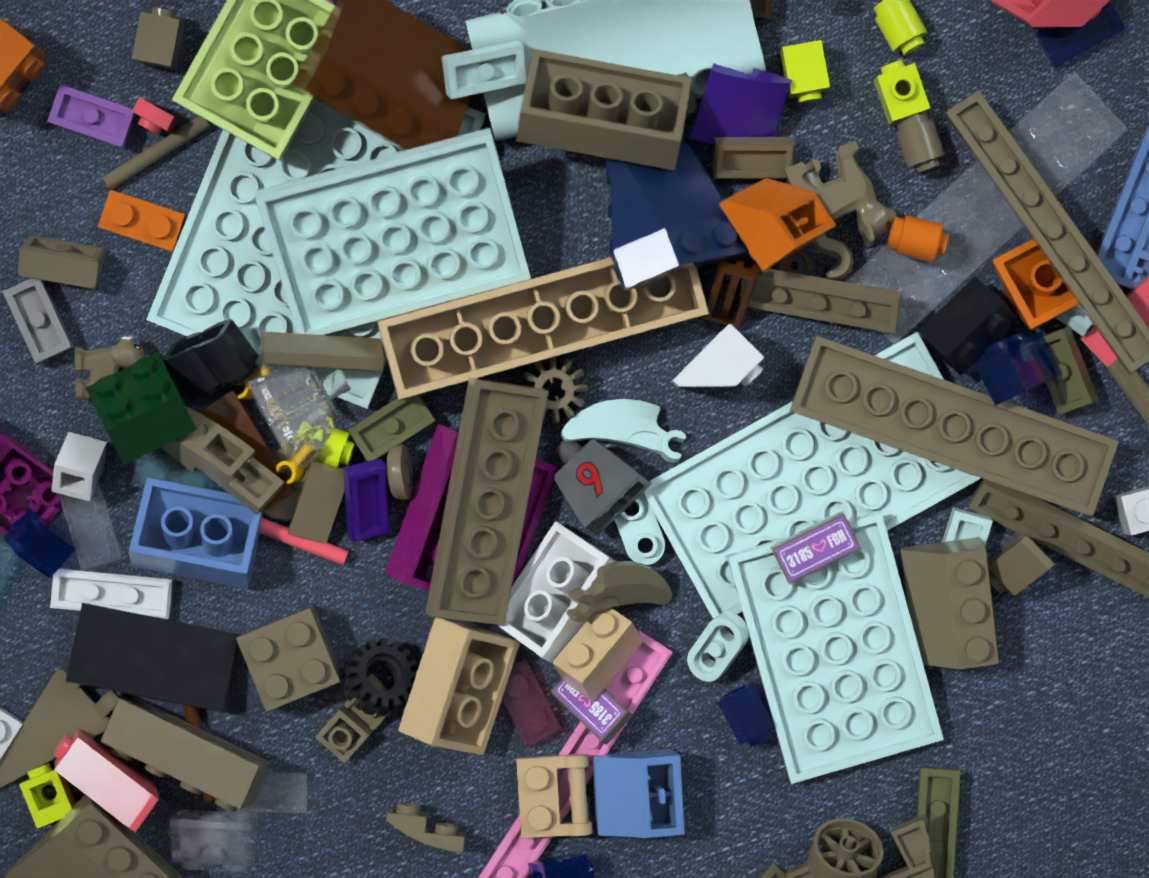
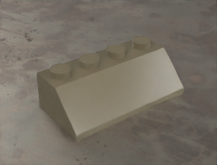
M533 49L520 110L516 141L675 170L692 78Z

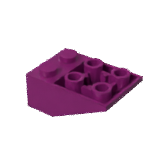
M0 428V531L28 550L69 496L52 492L54 469Z

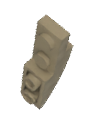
M186 407L197 430L161 448L192 473L197 469L202 471L258 515L282 489L284 481L253 458L255 453L253 448L219 424Z

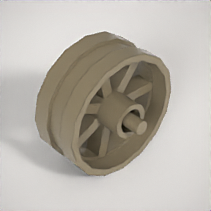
M836 818L825 822L817 829L807 859L809 870L814 878H875L884 852L878 835L866 824L853 819ZM832 839H841V840H840V842H839V844H838L837 842H835V841L832 840ZM821 844L831 852H819L818 846ZM865 850L869 857L861 855L859 853ZM857 865L870 869L861 872Z

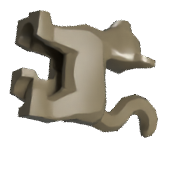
M856 141L839 147V151L835 153L839 174L837 179L826 183L820 180L818 173L822 167L818 158L807 164H804L802 161L785 168L784 172L789 185L815 192L834 222L844 216L856 213L859 233L862 235L867 247L873 246V242L876 241L875 239L886 233L892 226L894 217H897L894 209L885 207L877 201L871 181L858 166L855 160L859 153ZM826 233L812 242L817 251L837 258V264L826 272L828 279L837 281L845 278L851 272L854 263L852 252L843 242L827 238Z

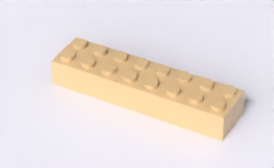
M610 257L377 321L397 397L398 399H403L468 381L469 377L478 378L706 315L709 312L696 267L672 271L657 284L623 290Z

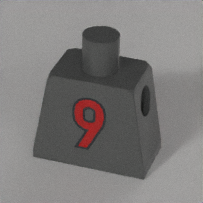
M595 439L590 440L583 448L577 441L567 442L563 440L555 450V453L565 465L555 474L554 480L583 527L597 536L652 484L647 478Z

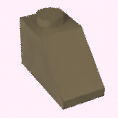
M1015 533L987 560L990 585L1000 595L1006 590L1009 594L1015 596L1055 565L1027 535Z

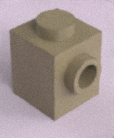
M152 8L151 14L140 12L132 54L133 61L137 64L176 71L185 24L180 19L175 18L176 12L162 8Z

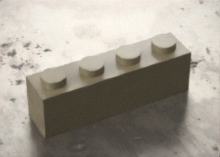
M134 696L118 699L100 741L112 747L110 752L113 755L128 761H132L135 758L146 764L145 769L148 772L163 778L170 775L181 781L180 787L199 795L205 792L216 798L215 804L233 812H236L237 809L241 810L252 806L271 763Z

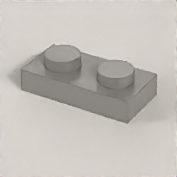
M31 278L2 291L35 364L44 362L74 348L43 280Z

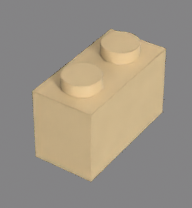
M609 608L592 614L552 663L565 683L594 702L643 641L633 622L614 609Z

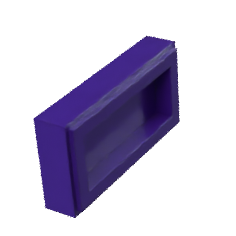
M381 459L344 467L348 537L352 542H357L390 533L386 464Z

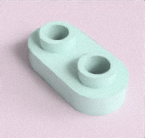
M642 493L635 500L639 505L638 513L629 516L623 511L615 519L628 556L634 562L650 565L662 557L665 550V540L656 516ZM649 538L652 540L653 548L650 552L643 553L638 549L640 539Z
M724 612L707 625L687 656L689 669L698 679L711 682L718 679L728 670L748 641L749 631L745 621L735 613ZM728 627L732 630L733 634L729 632ZM709 654L715 658V661L710 658Z

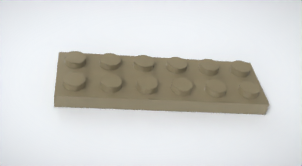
M469 377L425 614L430 617L496 625L505 624L548 397L547 390Z

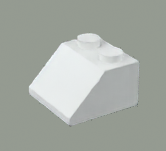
M728 324L671 382L676 387H735L739 383L745 387L763 370L758 363L764 356L731 324Z

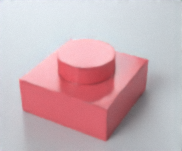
M140 97L132 112L141 117L138 124L158 136L162 129L172 133L180 121Z

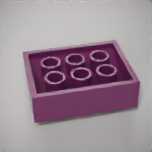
M440 424L437 425L385 570V574L426 591L430 590L459 431ZM538 459L535 460L512 586L521 572L558 466Z

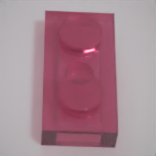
M525 658L513 664L502 700L526 747H529L562 730V726L527 659Z

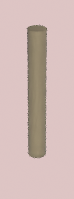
M197 116L102 178L108 188L113 190L211 126L206 119Z

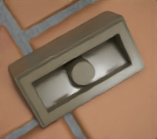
M30 235L20 248L18 275L74 286L95 288L100 277L107 249Z

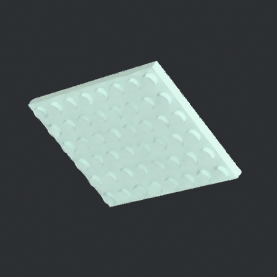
M315 100L281 162L227 131L222 130L146 320L188 336L193 333L203 332L221 321L232 319L259 355L255 364L262 367L269 366L262 364L260 345L262 331L297 333L256 203L255 191L402 152V150ZM467 107L457 136L480 131L486 114ZM377 321L325 334L329 336L381 339ZM382 343V348H383V353H384V365H383V371H384L385 366H386V364H387V358H386L385 350H384L383 343ZM272 365L277 373L309 386L313 377L319 390L366 409L370 406L383 371Z

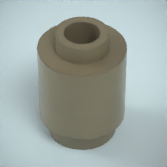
M926 111L896 121L899 131L895 133L907 168L916 167L917 173H921L940 166L938 158L945 156L934 121L933 119H928Z

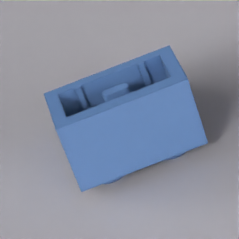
M671 749L592 755L597 835L633 838L685 835L679 754Z

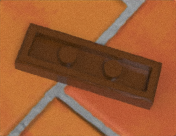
M232 390L202 409L201 413L255 450L253 458L284 481L282 489L264 507L263 512L297 492V489L293 483H286L290 479L286 471L277 472L276 466L280 463L279 459L243 399H238L237 396L240 395L238 391Z

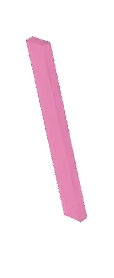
M640 630L638 633L643 643L605 688L631 714L634 713L673 653ZM580 721L558 755L588 754L589 766L585 767L587 785L593 776L592 755L607 754L625 725L606 745ZM557 768L560 822H563L571 809L569 768ZM519 814L478 878H526L552 837L521 838Z

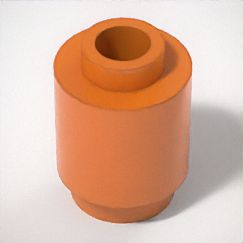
M905 215L904 218L895 216L887 248L895 249V254L933 263L935 256L943 257L948 234L942 232L943 224Z

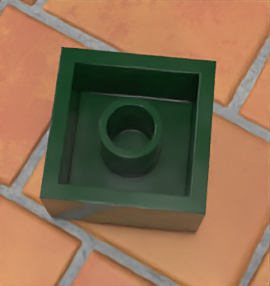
M158 352L147 358H141L134 362L133 365L112 375L104 376L96 383L86 387L106 432L124 465L197 430Z

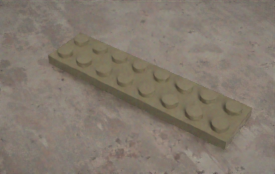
M817 335L814 338L789 410L801 416L1091 517L1094 515L1119 443L1118 440Z

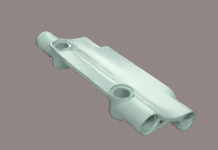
M514 0L507 6V13L501 14V12L466 20L473 50L517 40L522 43L524 47L526 76H528L533 49L673 75L687 72L688 77L692 78L691 87L695 99L703 98L713 63L747 74H752L753 68L766 71L750 0ZM526 83L483 92L495 141L517 136Z

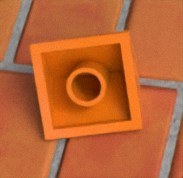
M1033 239L992 260L1009 304L1030 331L1079 305Z

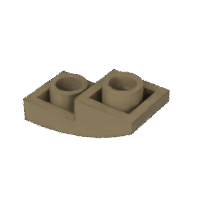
M371 673L368 680L375 688L389 690ZM356 698L351 701L347 700L315 736L319 742L343 763L352 756L387 716H380L379 711L373 716L367 714L368 707L366 706L358 710L355 707L359 702Z
M397 803V808H389L386 821L407 836L436 848L463 853L466 832L458 831V825L435 823L434 828H427L429 812L420 811L421 805Z

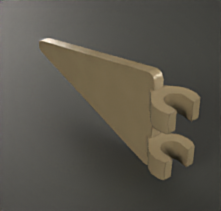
M63 668L57 670L0 760V788L27 774L28 771L55 759L56 757L53 756V752L65 735L71 738L78 729L93 738L104 732L110 720L108 714L115 709L119 698L127 696L124 693L108 691L96 703L81 685L65 682L67 670Z

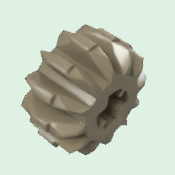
M554 356L549 358L551 370L546 371L540 361L534 362L535 368L541 375L537 378L533 374L525 372L524 378L534 382L535 388L544 389V384L548 380L553 383V378L563 381L561 388L566 391L564 397L559 399L556 396V401L547 399L544 413L545 418L547 410L553 409L552 421L553 423H559L560 415L558 409L563 408L567 417L572 419L575 417V414L568 404L572 401L577 406L584 407L585 401L574 397V391L586 392L588 391V385L580 384L574 386L573 381L581 378L584 372L582 369H579L571 376L566 374L572 365V360L570 359L564 361L561 370H556L557 359Z

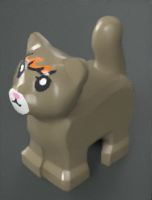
M132 336L121 337L119 342L112 348L101 347L94 350H84L81 346L75 347V371L90 372V376L86 380L75 378L76 399H91L86 387L96 383L104 376L118 372L120 368H126L133 365L137 360L146 358L143 347L135 342Z

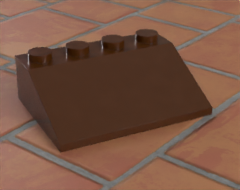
M338 0L291 86L402 151L457 137L472 95L450 99L446 95L442 56L469 50L387 0Z

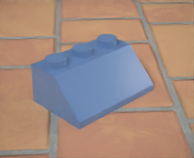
M147 477L129 547L131 566L248 589L257 553L263 510L256 515L235 497L226 492Z

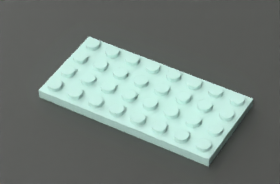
M918 332L874 355L943 379ZM790 402L650 480L652 484L643 494L714 619L724 612L735 614L742 612L727 559L728 554L793 536L841 511L845 514L847 520L880 511L888 531L981 478L790 412L792 404Z

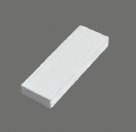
M54 568L50 608L80 611L82 603L161 619H170L174 579Z

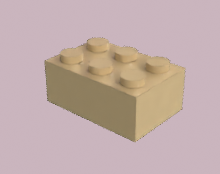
M435 617L398 731L432 746L484 755L520 642L486 628Z

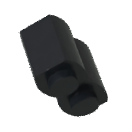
M228 319L207 328L203 332L193 333L171 345L162 361L188 396L194 397L201 394L210 396L218 391L223 384L232 381L234 384L245 381L252 375L254 371L252 367L259 355L234 321Z

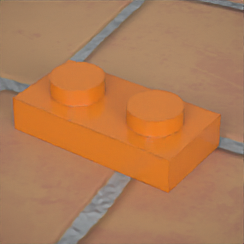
M110 190L98 227L174 252L187 215Z

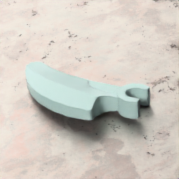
M630 399L607 400L593 404L570 419L561 431L562 439L567 442L595 439L627 444L660 454L663 459L671 463L678 462L681 454L671 451L668 447V442L676 441L683 443L686 434L678 430L666 432L658 426L659 406Z

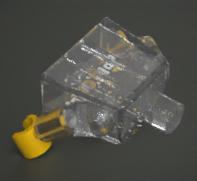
M261 364L253 369L252 375L239 384H234L232 381V384H245V390L237 396L238 399H254L285 457L291 455V459L277 464V472H283L290 467L292 477L286 483L299 482L305 476V468L319 455L335 429V421L338 417L331 400L351 389L340 369L319 379L313 367Z

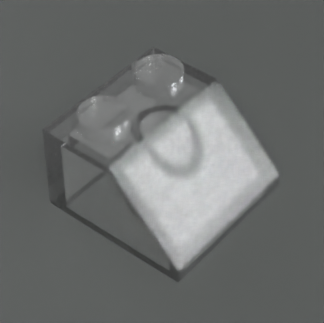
M179 810L170 819L173 862H183V868L190 870L207 869V864H223L224 871H247V866H253L257 861L259 813Z

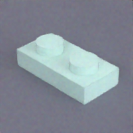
M518 40L442 56L446 95L450 99L525 84L527 81L524 47Z

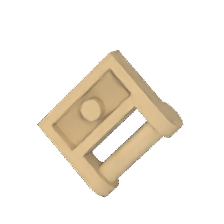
M588 754L517 757L521 838L586 836L593 834L592 821H588L585 767L589 766ZM557 768H569L572 822H560Z

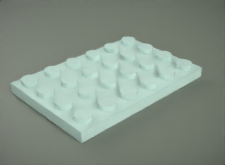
M490 128L255 191L256 203L297 334L325 335L531 279Z
M880 511L848 520L861 549L791 584H788L770 548L787 538L727 555L791 784L944 740L884 518Z

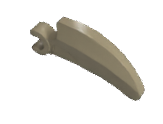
M632 561L613 562L598 568L597 577L590 588L585 591L581 588H576L569 592L568 597L580 604L574 609L567 610V615L575 622H584L595 612L616 606L634 603L666 605L671 601L672 592L665 579L651 567Z

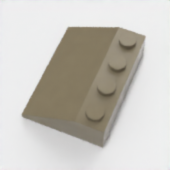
M86 794L5 873L6 878H184L139 835Z

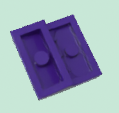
M713 63L690 139L714 145V137H774L792 79L753 68L752 74H747Z

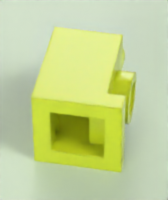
M50 763L28 771L30 779L19 784L37 829L62 819L77 803L67 779L56 772L55 769L52 770ZM46 785L55 787L57 795L54 799H49L45 796L44 788Z

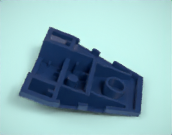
M683 133L675 170L606 158L607 184H610L611 204L608 206V218L612 219L613 239L609 241L610 255L623 290L657 284L672 271L727 260L728 263L734 265L737 260L744 261V266L757 264L719 205L728 196L716 179H713L711 172Z

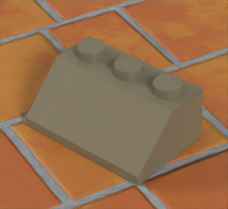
M975 537L900 548L906 603L923 665L960 670L999 664L987 554L980 538Z

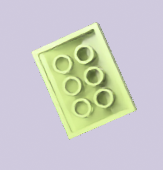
M227 0L172 100L281 162L315 102L314 98L291 86L335 5L326 0Z

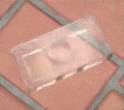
M100 483L97 484L90 502L59 494L81 570L122 559Z

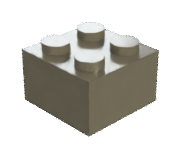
M314 605L236 638L266 712L339 683L344 679Z

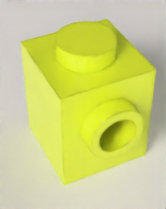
M903 60L880 68L882 74L874 79V83L889 125L911 115L927 112L930 109L915 63L905 66Z

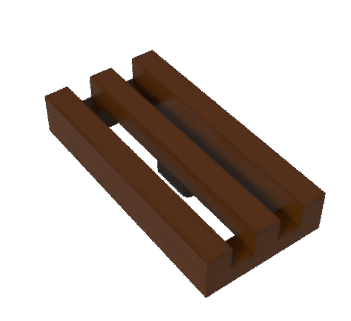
M728 260L719 262L706 304L709 314L703 315L702 319L726 326L731 324L734 328L741 329L760 266L752 264L751 269L743 267L744 261L737 260L735 265L728 263ZM724 274L731 275L721 312H713ZM742 278L747 280L736 317H730L728 314L739 279Z

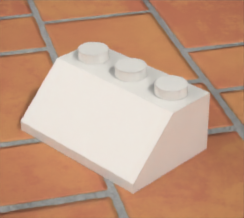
M555 521L511 587L505 624L498 626L540 657L552 663L586 622H575L567 615V610L574 609L580 604L568 597L569 592L576 588H581L584 591L594 584L599 567L617 561Z

